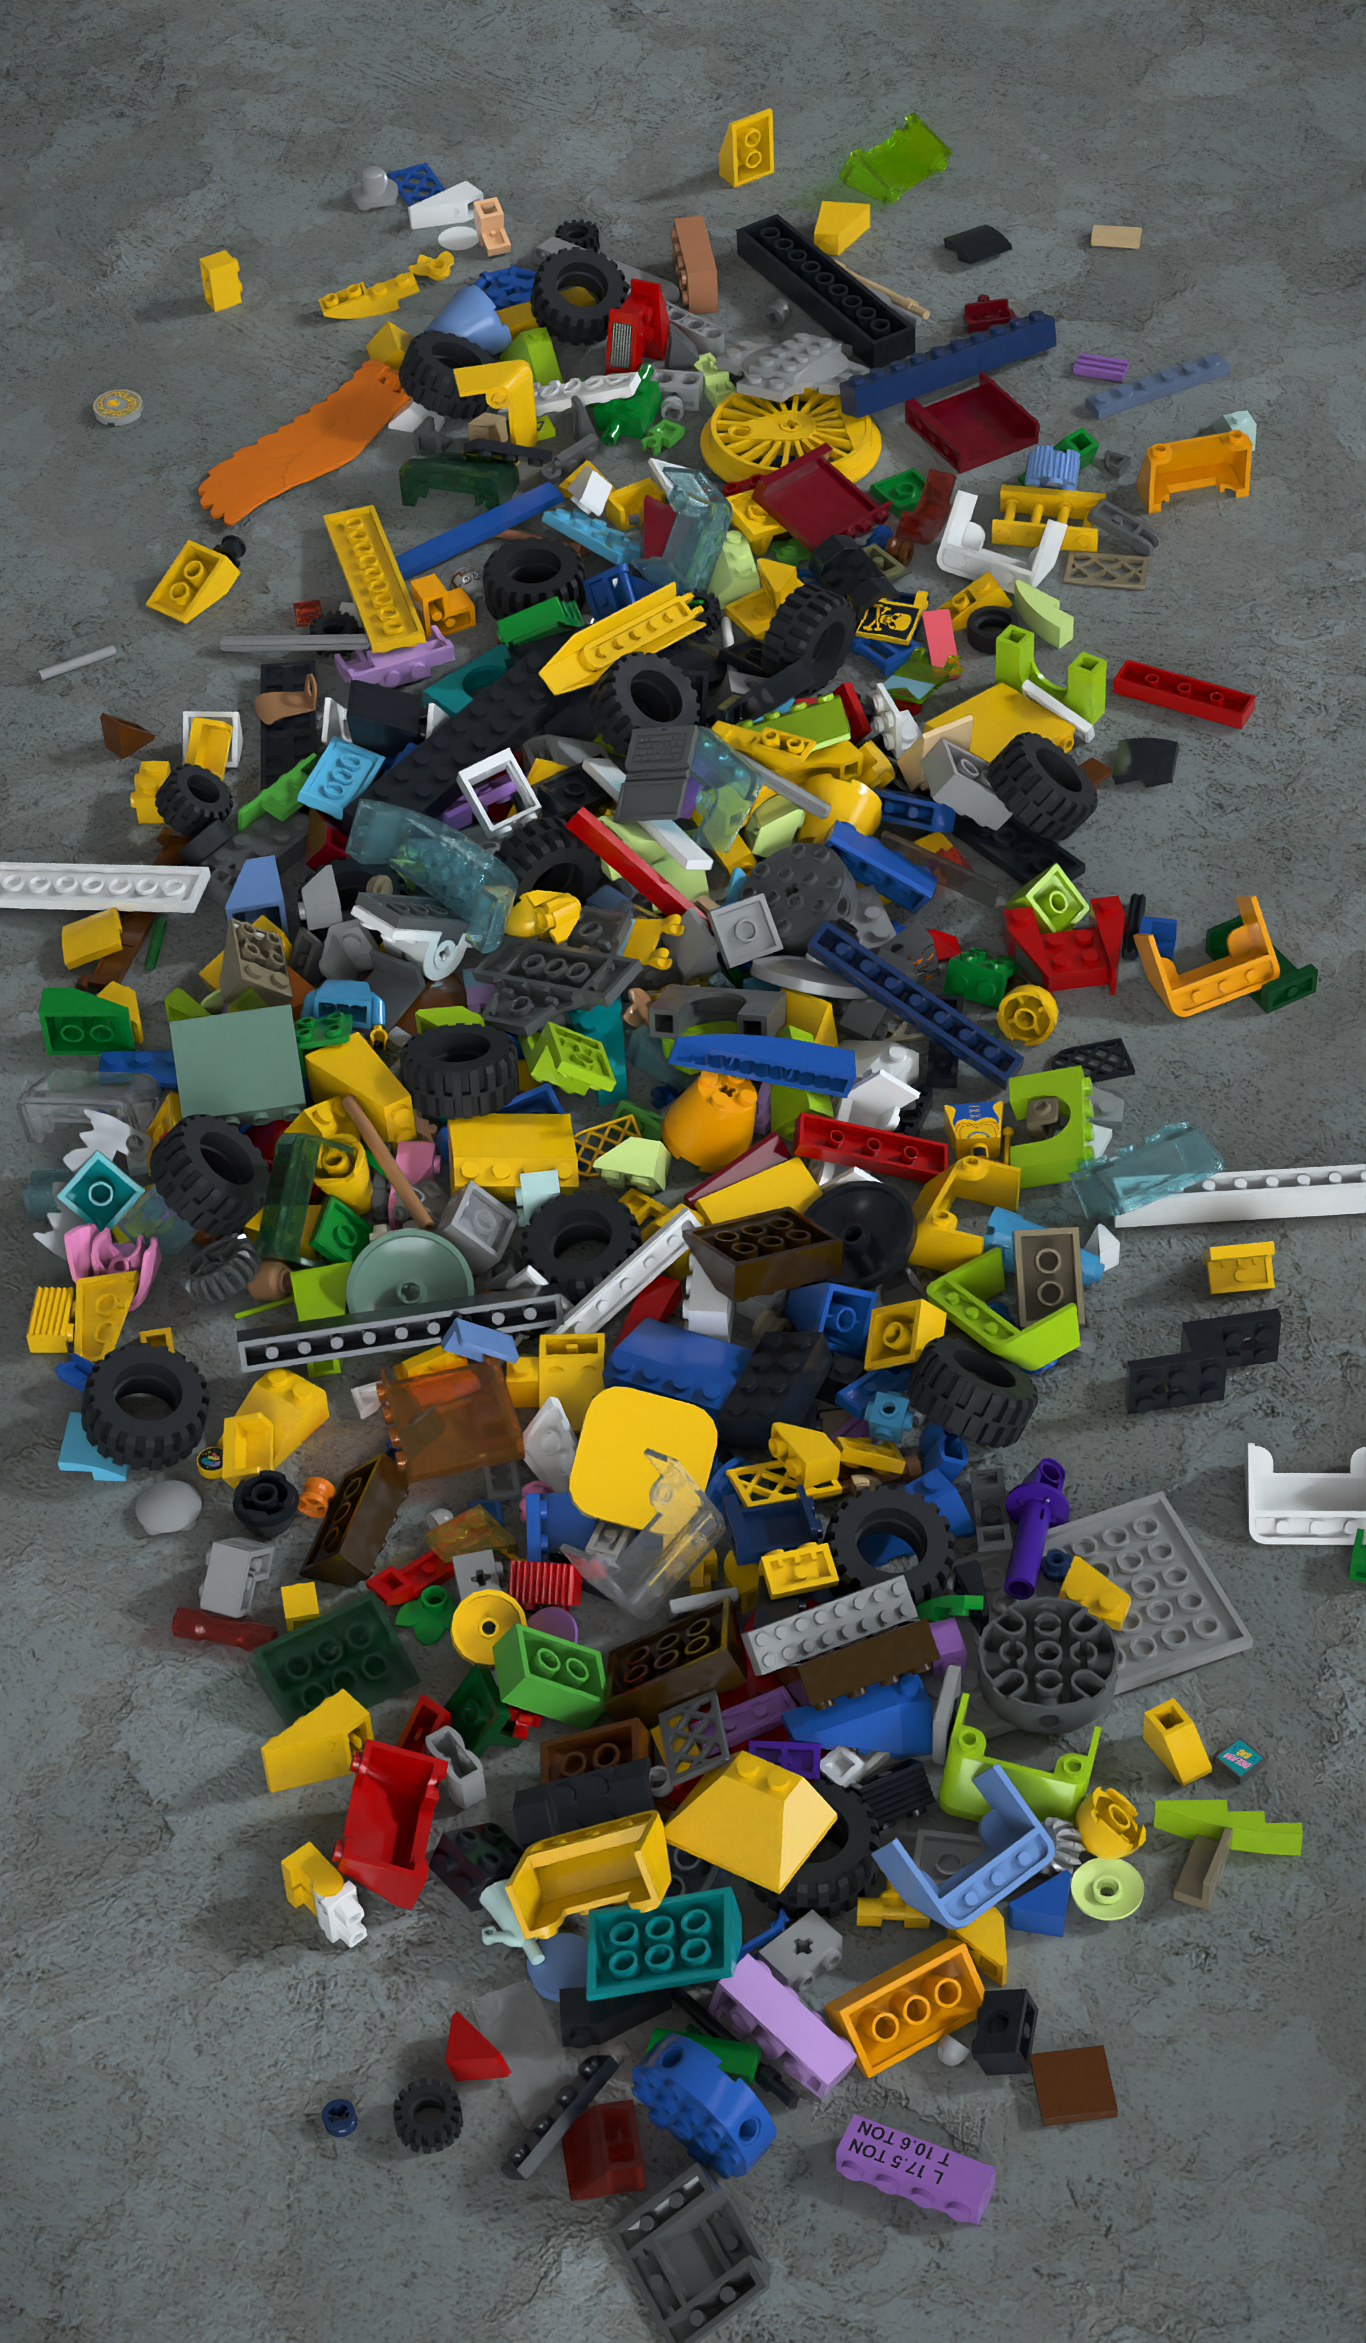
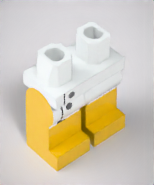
M310 1841L281 1861L287 1900L295 1908L304 1903L317 1916L319 1926L325 1931L326 1937L332 1943L341 1938L351 1948L367 1936L366 1928L361 1924L364 1910L358 1904L356 1887L350 1880L344 1884L342 1875Z

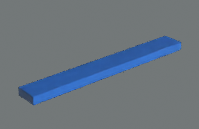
M548 481L396 556L395 560L403 580L563 502V494Z

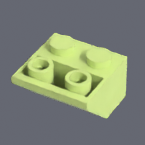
M777 795L758 806L750 816L743 832L752 854L768 858L776 851L792 846L795 843V832L797 828L800 829L805 819L803 808L781 795Z
M631 1136L596 1159L593 1168L600 1174L602 1179L607 1181V1185L624 1189L625 1185L637 1186L636 1190L640 1192L654 1194L655 1190L665 1191L672 1155L660 1141Z

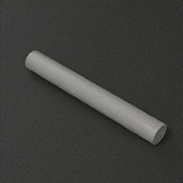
M112 644L38 671V676L43 681L117 654L115 646Z

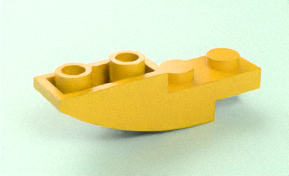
M410 271L399 274L385 282L377 283L367 289L364 282L352 284L343 290L327 294L325 297L318 299L324 317L359 319L400 309L398 300L416 294L420 290L413 272Z
M718 720L704 737L706 748L730 754L731 760L736 753H743L768 769H783L803 764L816 746L815 740L765 726L760 733Z

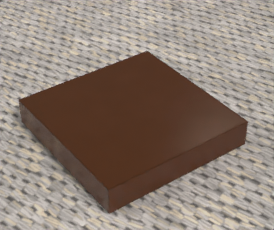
M1104 2045L1031 2054L1030 2067L1042 2126L1117 2117L1118 2109Z

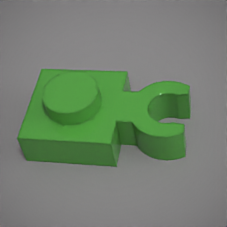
M663 419L649 431L648 437L642 439V451L652 447V455L656 456L661 452L663 446L671 448L685 436V427Z

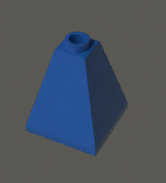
M829 1282L791 1289L790 1295L786 1300L785 1315L799 1332H823L830 1350L862 1356L870 1326L871 1312L874 1309L878 1293Z

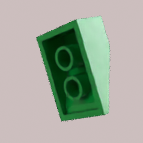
M73 987L43 988L38 1014L47 1055H101L102 1051H136L128 1007Z

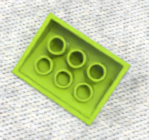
M833 693L821 695L816 698L817 702L806 705L805 701L790 706L791 711L782 714L779 713V710L763 715V720L754 723L752 719H748L736 724V726L760 733L766 726L815 740L816 746L812 751L851 739L850 725L840 695L833 696Z

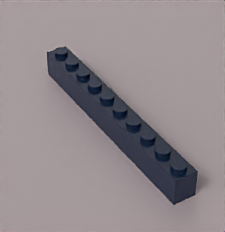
M1032 311L1029 313V316L1012 318L1009 320V323L1004 325H993L990 327V330L973 332L970 334V337L965 339H954L950 341V344L932 347L926 353H915L910 355L909 359L892 361L887 367L873 368L870 370V373L851 376L848 381L839 383L842 413L860 418L976 376L980 372H987L1057 346L1055 317L1044 314L1043 311Z

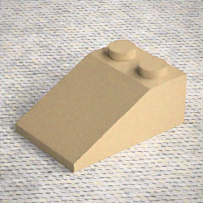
M971 715L922 734L897 760V764L911 792L921 788L922 792L930 789L924 778V771L920 761L942 738L970 752L973 727Z

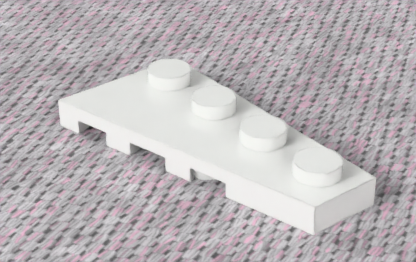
M549 1396L513 1447L538 1479L551 1486L554 1493H569L567 1492L568 1478L578 1441L559 1399Z

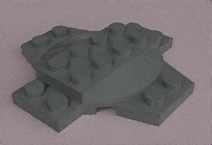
M583 906L580 918L568 939L556 945L552 937L541 940L539 934L529 939L506 935L472 971L476 981L493 984L497 990V993L492 994L481 1015L484 1018L485 1026H492L498 1031L502 1030L503 1032L529 1037L546 1025L547 1021L550 1022L563 1012L573 1009L590 1012L597 1005L609 1007L643 970L639 959L623 957L618 953L632 925L629 914Z

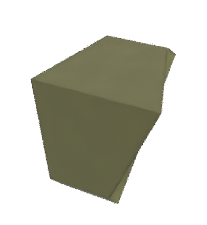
M875 543L862 548L889 582L912 573L911 570Z

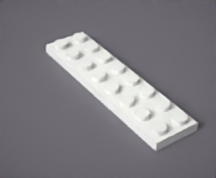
M0 862V908L104 911L116 907L118 911L194 913L211 874L209 867Z

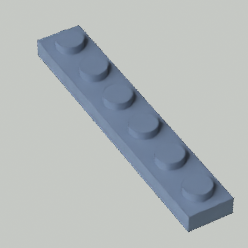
M1217 353L1087 397L1085 407L1097 419H1101L1229 375L1230 365Z

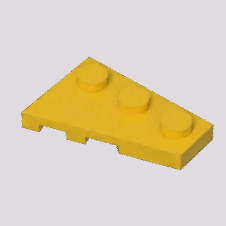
M137 1270L76 1279L75 1353L96 1364L98 1360H104L105 1354L115 1349L140 1280V1274Z

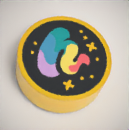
M209 1447L199 1453L196 1462L201 1476L207 1479L222 1477L223 1448Z

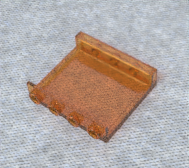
M482 1353L483 1362L391 1382H388L384 1368L379 1369L381 1383L375 1384L379 1403L385 1402L386 1406H382L385 1425L392 1424V1428L388 1429L392 1449H399L398 1452H395L399 1472L405 1471L408 1484L525 1459L523 1434L498 1358Z

